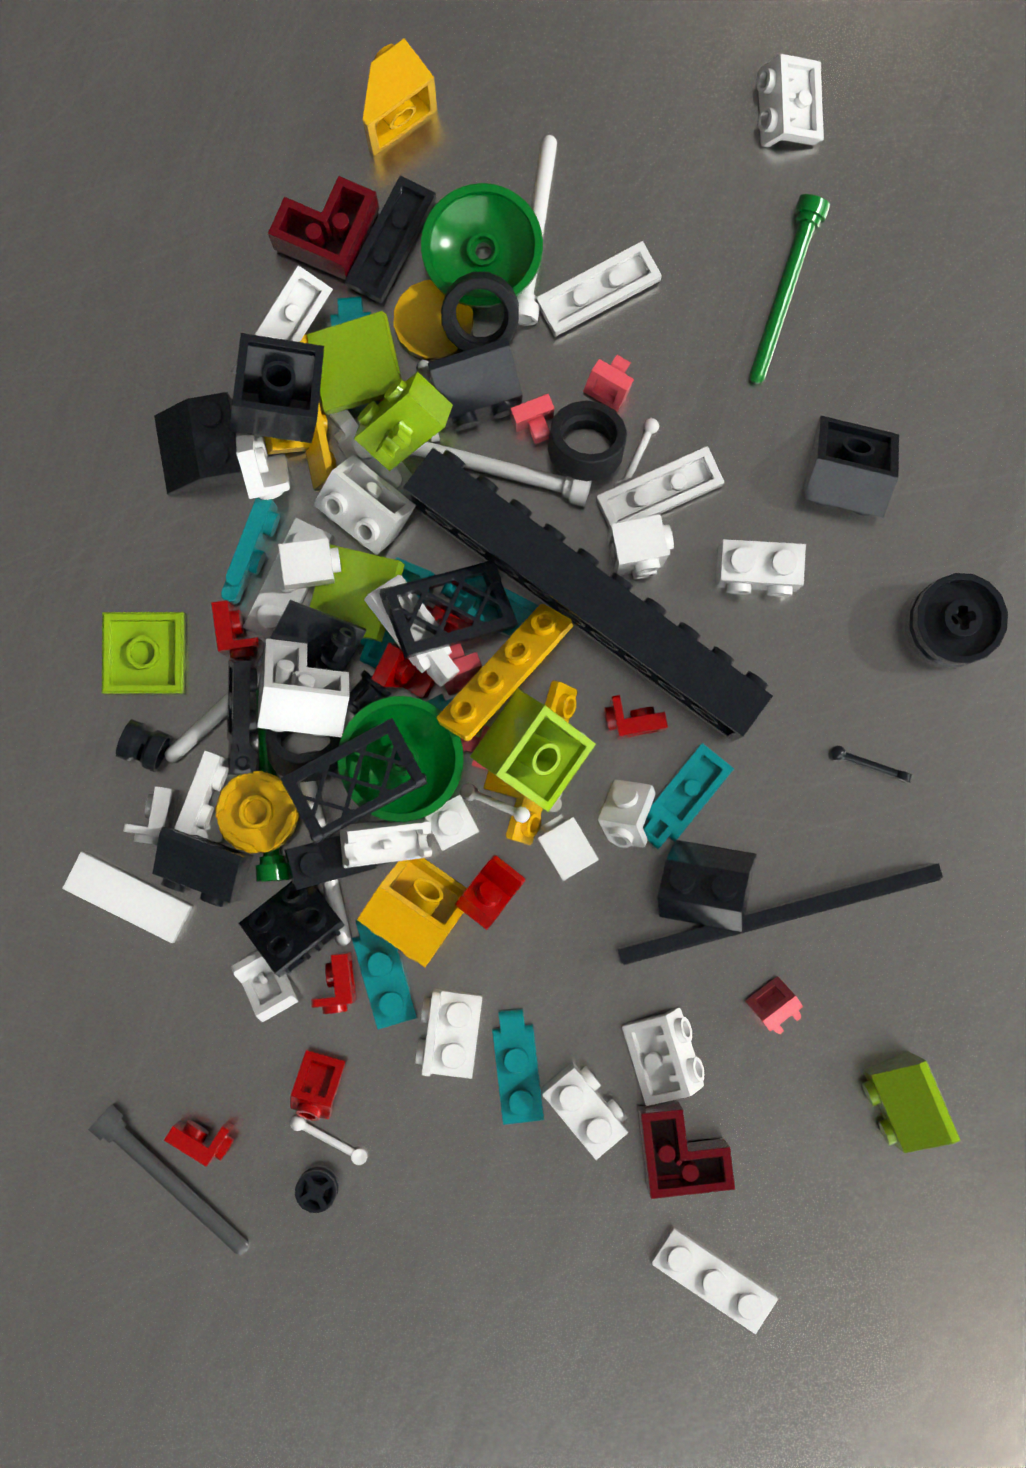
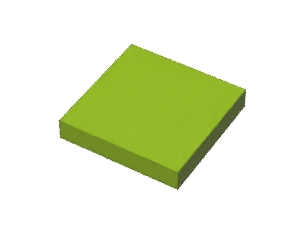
M383 311L307 334L309 344L324 346L320 396L324 412L328 415L385 398L384 395L394 382L401 378L387 314Z
M330 544V548L338 547L341 572L334 573V584L315 586L309 607L366 628L363 638L382 642L386 628L364 599L369 593L400 574L401 576L405 564L399 560Z
M102 612V694H186V613Z

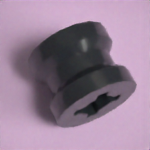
M320 1165L308 1168L301 1175L295 1186L297 1203L302 1209L310 1213L326 1211L332 1206L339 1192L337 1175L332 1169Z

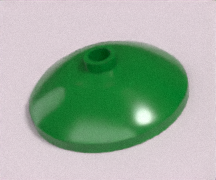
M489 183L462 186L444 196L428 215L421 237L423 263L431 281L444 295H446L448 288L459 277L471 272H490L502 277L513 288L517 297L533 281L541 264L543 237L540 223L529 204L518 194L505 187ZM480 247H488L491 250V254L485 259L479 258L476 252ZM485 289L472 290L459 300V303L462 305L477 308L502 305L501 300L494 293Z
M393 696L377 700L360 710L351 719L342 734L339 746L393 718L421 772L427 777L426 785L371 813V815L377 818L394 822H407L424 818L441 808L450 799L459 784L464 763L461 739L439 724L437 716L442 711L429 702L408 696ZM385 735L367 745L366 751L390 758L393 744L388 735ZM354 752L339 760V774L353 778L360 754ZM364 755L357 780L381 787L389 762ZM392 765L386 785L387 789L392 790L411 779L405 767ZM341 779L342 784L348 793L351 782ZM356 784L351 799L360 807L377 798L380 790Z

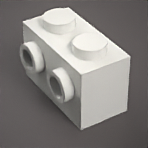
M351 455L331 471L313 504L331 521L338 524L375 555H378L397 538L416 507L413 502L354 455Z
M661 514L613 523L610 525L607 535L613 571L620 576L632 574L633 579H643L657 575V570L663 567L670 555V549H674L671 527L669 524H662Z
M723 539L717 549L716 587L727 588L726 592L730 594H751V589L767 590V595L792 596V592H797L804 585L806 544Z
M572 1062L541 1088L542 1095L595 1160H597L628 1134L627 1128L623 1123L628 1117L613 1099L606 1102L597 1091L601 1084L586 1066L579 1070L574 1062Z

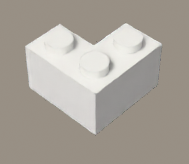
M266 638L259 678L257 728L270 729L276 732L308 733L319 737H342L349 701V672L307 667V643Z

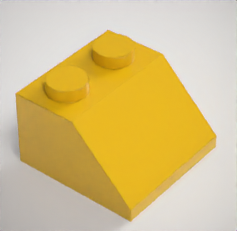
M405 38L395 45L388 44L384 46L371 62L363 112V124L368 148L373 156L437 111L434 76Z
M425 858L398 861L378 886L357 920L368 927L373 934L381 936L402 951L406 957L426 967L464 913L454 904L467 888Z

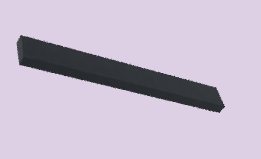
M927 863L748 911L745 914L742 932L706 925H696L615 948L619 962L626 965L941 880L943 876L939 863Z

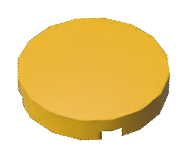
M424 280L411 285L400 296L394 309L393 326L399 343L410 355L419 359L435 361L457 354L461 350L446 336L441 323V308L445 295L431 280ZM458 303L456 308L458 323L466 333L471 335L473 330L472 308Z
M253 771L252 774H243L231 779L220 792L215 807L219 830L223 838L234 848L253 854L271 852L284 845L294 833L299 819V812L280 777L263 771Z

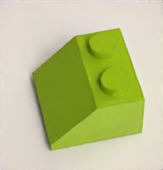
M517 688L470 758L549 812L596 744L546 705Z
M907 1051L863 1070L868 1081L862 1083V1086L871 1106H879L884 1120L878 1123L888 1145L895 1144V1147L903 1153H909L961 1141L928 1062L925 1059Z

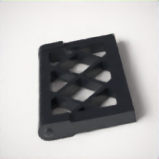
M493 560L380 589V598L390 618L405 659L509 630L518 625L502 585L501 576ZM483 575L487 589L484 593L464 581ZM447 584L456 586L449 603L428 592V589ZM460 590L481 600L475 616L454 606ZM414 593L419 598L411 613L401 607L398 598ZM424 599L445 610L438 627L416 616ZM486 603L496 608L499 616L498 619L488 622L479 620ZM450 613L471 624L470 627L452 632L443 630ZM414 623L431 632L434 636L415 642L410 628Z
M393 718L280 778L309 831L311 840L315 844L427 784L426 775L421 772ZM385 735H388L393 744L390 758L366 751L367 745ZM354 752L360 754L353 778L329 771L330 765ZM396 752L402 761L395 760ZM364 755L389 762L381 787L357 780ZM392 765L404 766L411 779L392 790L387 789L386 785ZM317 772L322 773L316 798L305 796L298 782ZM327 775L351 782L344 807L320 800ZM356 784L380 790L377 798L355 810L349 809ZM307 800L314 802L312 809L308 804ZM319 804L343 811L340 818L322 828L315 815Z

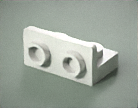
M779 54L758 70L756 85L759 91L760 114L758 127L760 130L761 146L770 147L780 140L814 146L824 140L821 62Z
M236 432L237 456L249 499L257 497L262 500L274 499L282 495L284 491H288L290 484L285 454L268 456L263 436Z
M204 751L174 829L189 835H198L217 843L223 841L215 812L218 797L231 779L243 775L229 772L227 758Z
M434 989L432 998H424L421 1022L428 1023L426 1040L418 1039L415 1064L423 1065L422 1075L430 1076L431 1074L472 1079L483 995Z
M680 1008L671 1009L665 1014L629 1022L622 1026L646 1106L690 1097L704 1086V1068L701 1060L695 1057L691 1043V1025L688 1019L683 1017Z

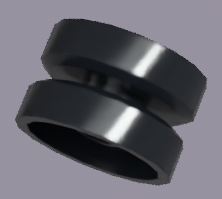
M954 573L926 586L913 598L906 612L905 633L911 648L923 661L938 668L956 669L988 657L1000 646L1007 631L1008 610L1001 593L991 582L975 574ZM951 617L957 618L959 624L954 625Z

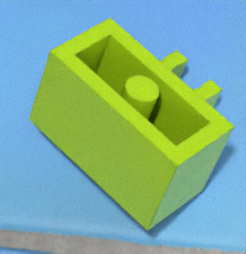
M418 371L405 382L401 378L394 382L385 393V399L379 404H376L374 401L369 403L357 418L360 425L354 440L389 471L445 428L453 406Z

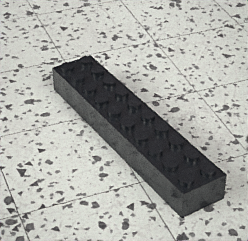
M435 448L431 449L403 487L406 498L416 505L415 509L486 561L493 560L498 570L543 603L570 618L573 625L730 740L735 741L744 737L773 697V695L766 691L768 684L763 679L750 671L746 675L742 674L732 666L734 659L716 646L710 650L698 641L701 637L700 634L684 622H680L678 626L664 616L667 611L659 603L649 597H646L643 601L630 592L633 586L625 578L615 572L608 576L597 567L600 562L588 551L579 548L576 552L563 543L566 537L558 529L548 523L541 527L530 519L532 512L516 499H512L509 503L497 494L499 488L485 476L479 474L474 478L463 469L466 464L454 453L445 450L442 454Z

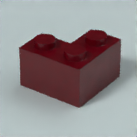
M338 176L322 212L284 197L268 231V236L274 250L346 280L380 209L376 191Z
M679 1102L638 1107L646 1184L651 1199L735 1190L731 1149L725 1139L687 1143L684 1112Z

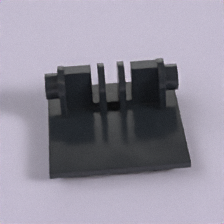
M289 600L270 639L307 643V667L344 672L366 633V628ZM264 650L257 662L258 666H262Z
M292 881L238 923L274 974L278 975L279 978L285 973L290 975L291 971L304 961L301 957L303 954L309 960L311 955L308 953V950L313 946L318 952L322 950L317 943L321 941L325 945L336 935L339 936L341 934L339 930L345 926L315 886L294 890Z

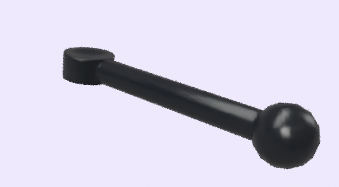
M839 745L834 746L830 751L831 758L835 761L846 760L895 777L898 780L911 783L913 775L908 772L848 753L844 747Z

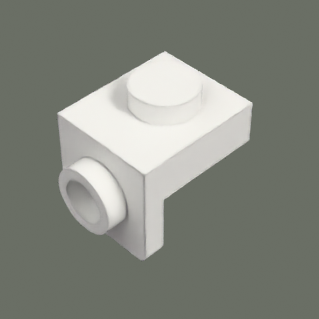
M614 779L598 818L609 842L623 848L630 846L644 848L648 840L643 826L656 795L652 785Z
M259 951L245 955L241 961L231 966L234 976L242 983L254 1013L261 1022L268 1020L298 1002L286 973L280 978L278 975L276 976Z

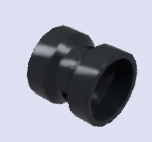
M131 719L125 726L118 741L116 757L126 761L137 760L143 768L156 772L165 758V751L169 748L171 735L160 730L151 732L146 729L145 724Z

